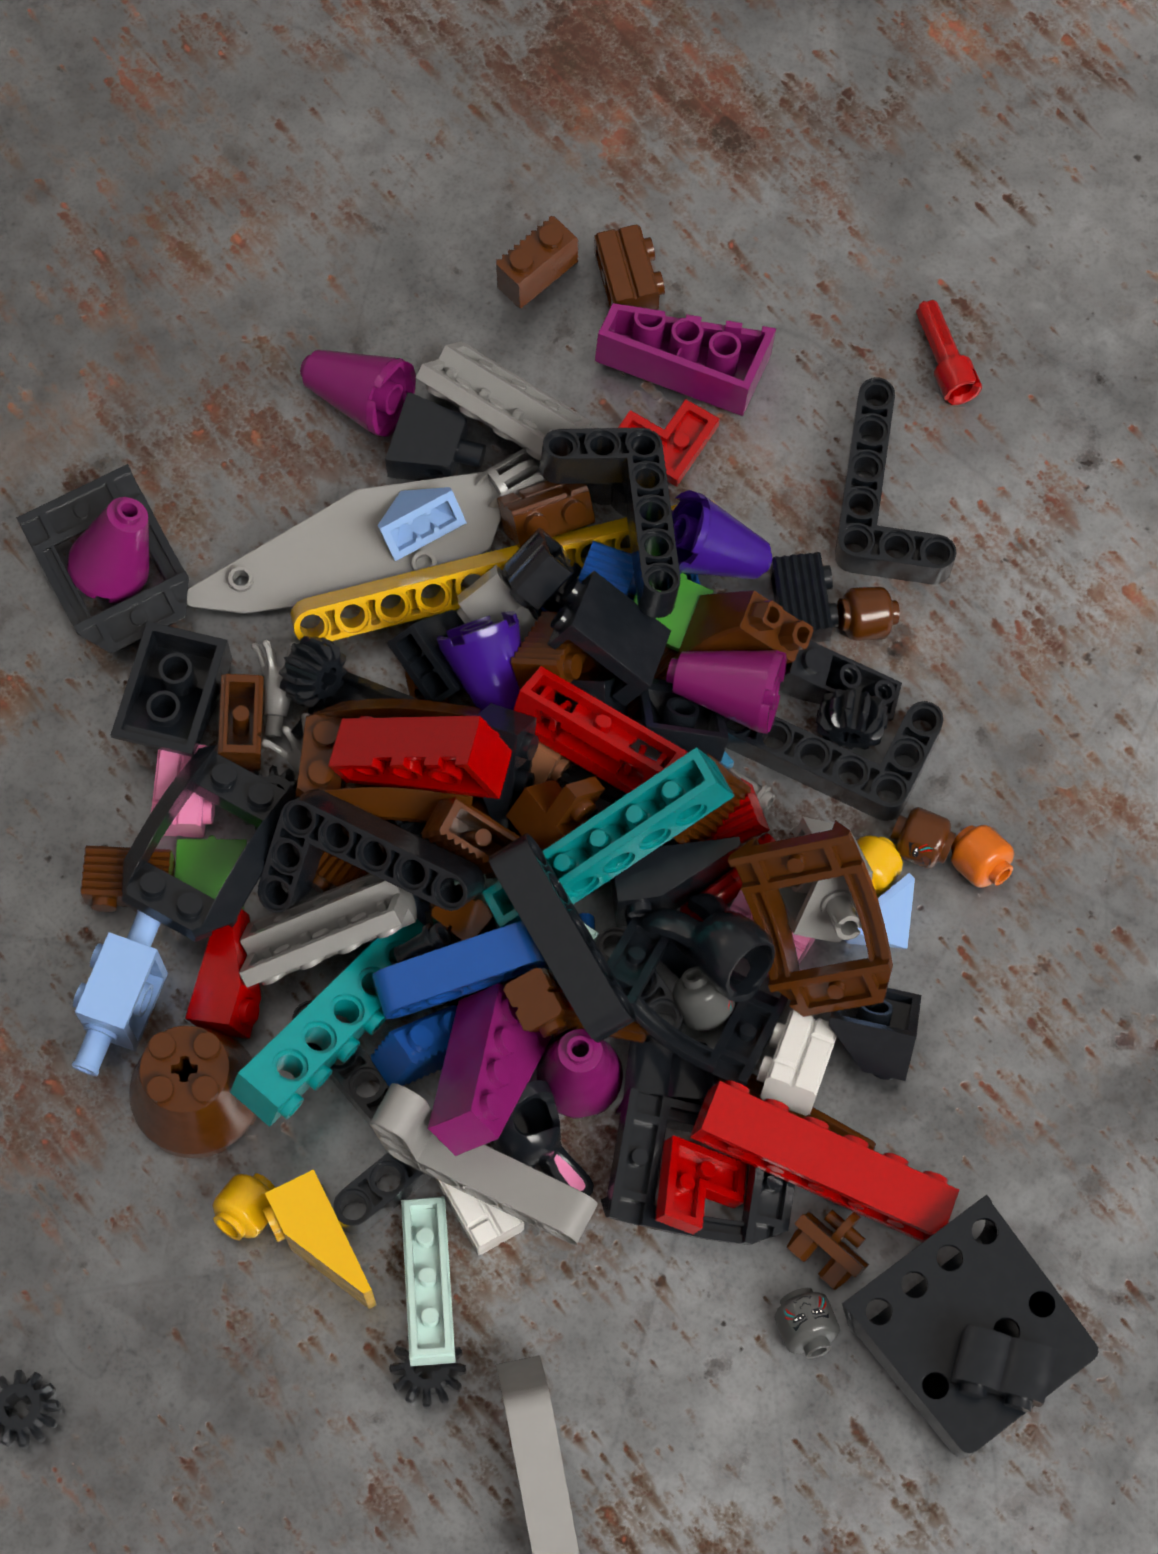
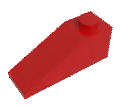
M241 909L237 922L233 927L226 925L212 931L185 1019L197 1027L210 1028L232 1037L249 1039L253 1025L259 1017L261 993L259 983L246 987L239 974L247 957L240 939L247 924L250 923L249 914Z

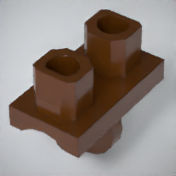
M832 1209L824 1220L836 1230L835 1232L831 1231L810 1211L802 1214L795 1222L798 1229L791 1237L787 1248L803 1262H806L819 1246L832 1258L818 1275L832 1289H838L850 1280L852 1276L857 1277L861 1275L869 1266L868 1262L843 1241L846 1238L858 1249L866 1240L854 1229L861 1219L855 1212L844 1220Z

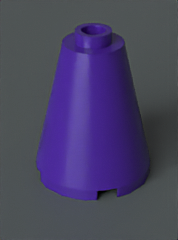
M688 490L680 493L675 498L680 502L671 511L680 573L754 580L769 570L772 563L770 544L702 493Z
M515 611L502 612L503 621L493 623L489 615L446 631L448 638L440 635L436 637L444 657L475 707L480 708L481 711L490 703L514 710L520 689L511 665V658L515 656V652H518V647H521L520 625Z

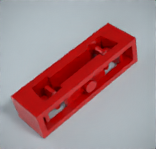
M542 666L539 667L519 691L514 711L537 718L535 735L538 736L540 743L627 794L687 754L686 750ZM556 691L578 703L572 713H569L572 706L569 700H566L560 706L554 702ZM640 739L662 752V754L655 761L645 756L647 746L640 745L638 753L630 746Z

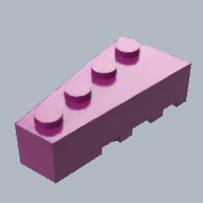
M613 303L598 332L595 361L744 416L771 357L777 328L762 326L760 331L742 328V323L726 321V325L701 322L702 317L686 314V318H675L666 316L665 311Z
M501 983L458 1001L428 1129L455 1156L499 1138L552 1038L551 1036L543 1038L540 1032L523 1030L515 1014L518 1008L511 1006L503 990L505 987Z

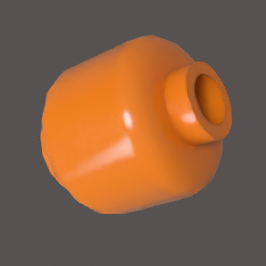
M971 825L963 829L955 837L951 846L952 865L972 885L979 888L992 884L998 886L1009 878L1013 871L1011 863L1014 858V850L1011 844L992 827L987 825L975 827Z

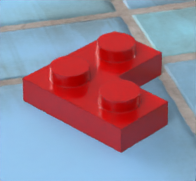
M685 399L665 429L631 410L618 428H647L655 431L660 436L663 444L667 482L677 487L718 428L720 418Z
M672 1135L664 1141L655 1221L693 1235L703 1228L706 1198L733 1209L744 1203L747 1163Z

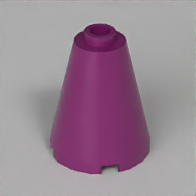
M315 350L311 355L305 357L300 368V374L306 388L364 429L378 436L388 437L394 433L407 393L414 394L416 389L414 366L401 358Z
M129 497L114 499L71 546L67 564L68 573L74 585L86 596L93 599L99 596L110 599L109 603H120L143 590L150 570L148 512L139 501Z
M778 650L682 651L679 659L672 658L670 661L667 683L673 684V693L753 731L768 734L772 728L781 695L778 694L780 682H784L787 654Z
M576 1029L556 1039L545 1049L538 1063L536 1076L537 1080L548 1082L554 1096L558 1114L579 1119L595 1114L598 1115L610 1107L620 1092L623 1082V1069L621 1061L611 1045L604 1040L597 1043L589 1036L586 1030Z

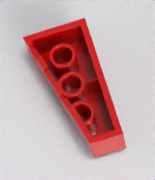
M360 716L359 718H343L341 720L328 766L346 783L500 799L512 750L500 738V734L494 731L481 716L391 718Z

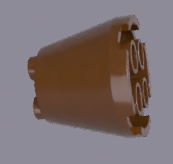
M177 1026L155 1034L150 1039L148 1046L136 1064L130 1081V1105L138 1126L146 1137L160 1147L161 1150L178 1157L204 1158L226 1151L228 1146L237 1141L247 1131L249 1126L253 1125L257 1117L230 1093L238 1072L252 1060V1057L237 1040L223 1032L210 1028Z

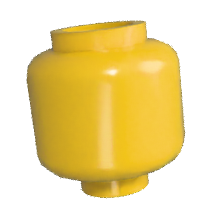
M863 836L857 840V843L873 871L872 883L878 898L894 884L902 872L903 861L891 840L885 837Z
M255 1173L253 1176L247 1174L234 1175L216 1196L212 1204L215 1214L213 1220L217 1227L235 1240H241L243 1237L250 1239L259 1236L268 1224L262 1209L270 1206L265 1193L275 1188L272 1182L258 1173Z

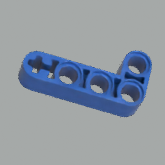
M519 921L385 967L372 975V979L384 1017L386 1019H395L511 979L514 980L536 967L550 968L523 921Z

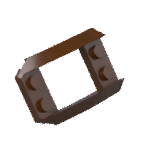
M390 698L344 701L310 714L305 718L295 798L309 790L319 789L383 820L427 823L441 799L457 796L472 806L473 797L467 795L389 787L340 789L341 778L328 765L343 718H359L360 716L374 718L476 716L481 710L478 707L436 701Z
M835 820L832 830L765 844H759L755 837L729 856L728 862L730 866L736 867L743 883L741 890L750 908L754 922L771 936L774 944L775 958L768 972L770 979L768 987L771 993L780 992L790 1000L789 1006L803 1017L884 1002L893 968L888 936L872 880L852 833L848 828ZM844 876L860 919L869 958L800 970L792 930L789 926L788 915L779 888Z

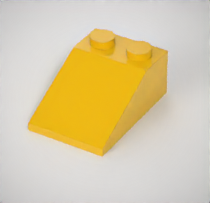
M314 1169L266 1192L265 1195L270 1206L262 1210L277 1242L286 1239L291 1251L365 1307L371 1309L377 1306L372 1289Z

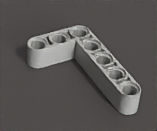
M395 1083L390 1085L370 1122V1126L390 1155L570 1244L577 1245L598 1205L593 1198L486 1145L455 1156L428 1129L432 1110L427 1101L404 1086Z
M539 1355L496 1364L532 1554H579L554 1413L541 1357Z

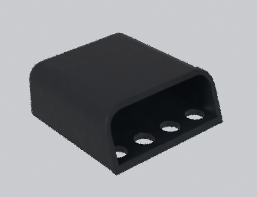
M987 1194L842 1303L849 1328L866 1345L950 1451L960 1459L970 1457L1026 1413L1005 1406V1398L995 1394L987 1393L986 1399L964 1395L959 1392V1384L950 1382L963 1329L967 1324L987 1328L1011 1337L1036 1342L1056 1349L1057 1352L1046 1397L1095 1360L1099 1353L1095 1341L992 1204V1200ZM979 1220H985V1227L977 1239H974L972 1235L973 1224ZM945 1246L956 1248L959 1253L940 1267L937 1262V1253L940 1248ZM917 1273L924 1278V1280L908 1292H903L901 1282L905 1275ZM882 1300L889 1305L875 1317L868 1320L866 1307L869 1302Z

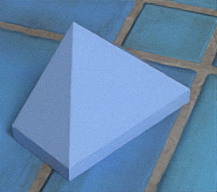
M444 487L400 491L377 526L394 561H397L467 522L452 489Z
M910 873L878 898L891 948H908L915 878ZM858 928L861 933L856 938L844 940L847 944L866 945L861 928Z

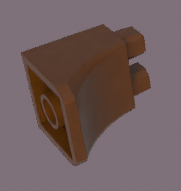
M755 590L700 595L676 659H679L682 651L778 650L787 654L786 664L795 661L799 650H805L808 647L814 630L811 625L797 619L785 611L782 606L773 600H768Z

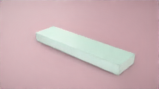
M445 1196L401 1200L410 1367L456 1363Z

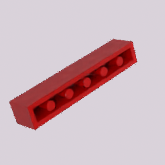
M730 1080L725 1082L719 1081L708 1090L690 1138L922 1243L948 1224L960 1190L948 1185V1179L941 1174L932 1171H923V1173L909 1167V1162L899 1155L893 1153H884L882 1155L868 1148L869 1144L865 1140L853 1135H844L843 1137L829 1131V1125L817 1118L804 1117L803 1119L790 1113L789 1107L780 1101L769 1098L763 1101L749 1094L750 1090L746 1086Z

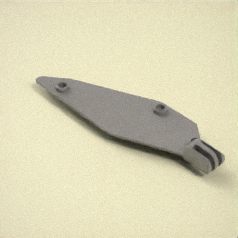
M525 447L484 472L357 489L188 588L187 606L242 614L293 608L298 601L304 598L483 554L491 549L501 520L497 498L510 493L518 494L519 490L547 480L540 472L536 473L539 467L534 459L527 460L530 455L526 452ZM450 487L467 523L394 561L377 525L400 491ZM239 576L249 578L248 582L243 586H238L234 583Z

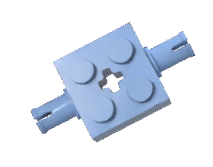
M137 910L127 938L108 932L104 944H97L90 960V968H93L87 984L81 983L73 1000V1007L76 1008L75 1013L84 1027L86 1035L76 1059L72 1063V1067L91 1076H98L100 1066L110 1043L136 1052L168 975L158 950L151 947L161 922Z

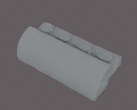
M462 341L445 345L439 359L423 363L416 376L418 380L426 384L425 387L428 392L454 404L466 416L486 424L498 436L511 440L523 448L526 447V452L538 460H541L543 439L548 432L556 429L590 428L592 421Z
M367 874L294 904L283 912L272 913L247 924L240 939L247 957L239 974L246 987L260 982L263 985H269L294 971L309 969L331 956L349 953L368 941L388 937L399 929L416 922L417 911L414 896L412 893L373 874Z

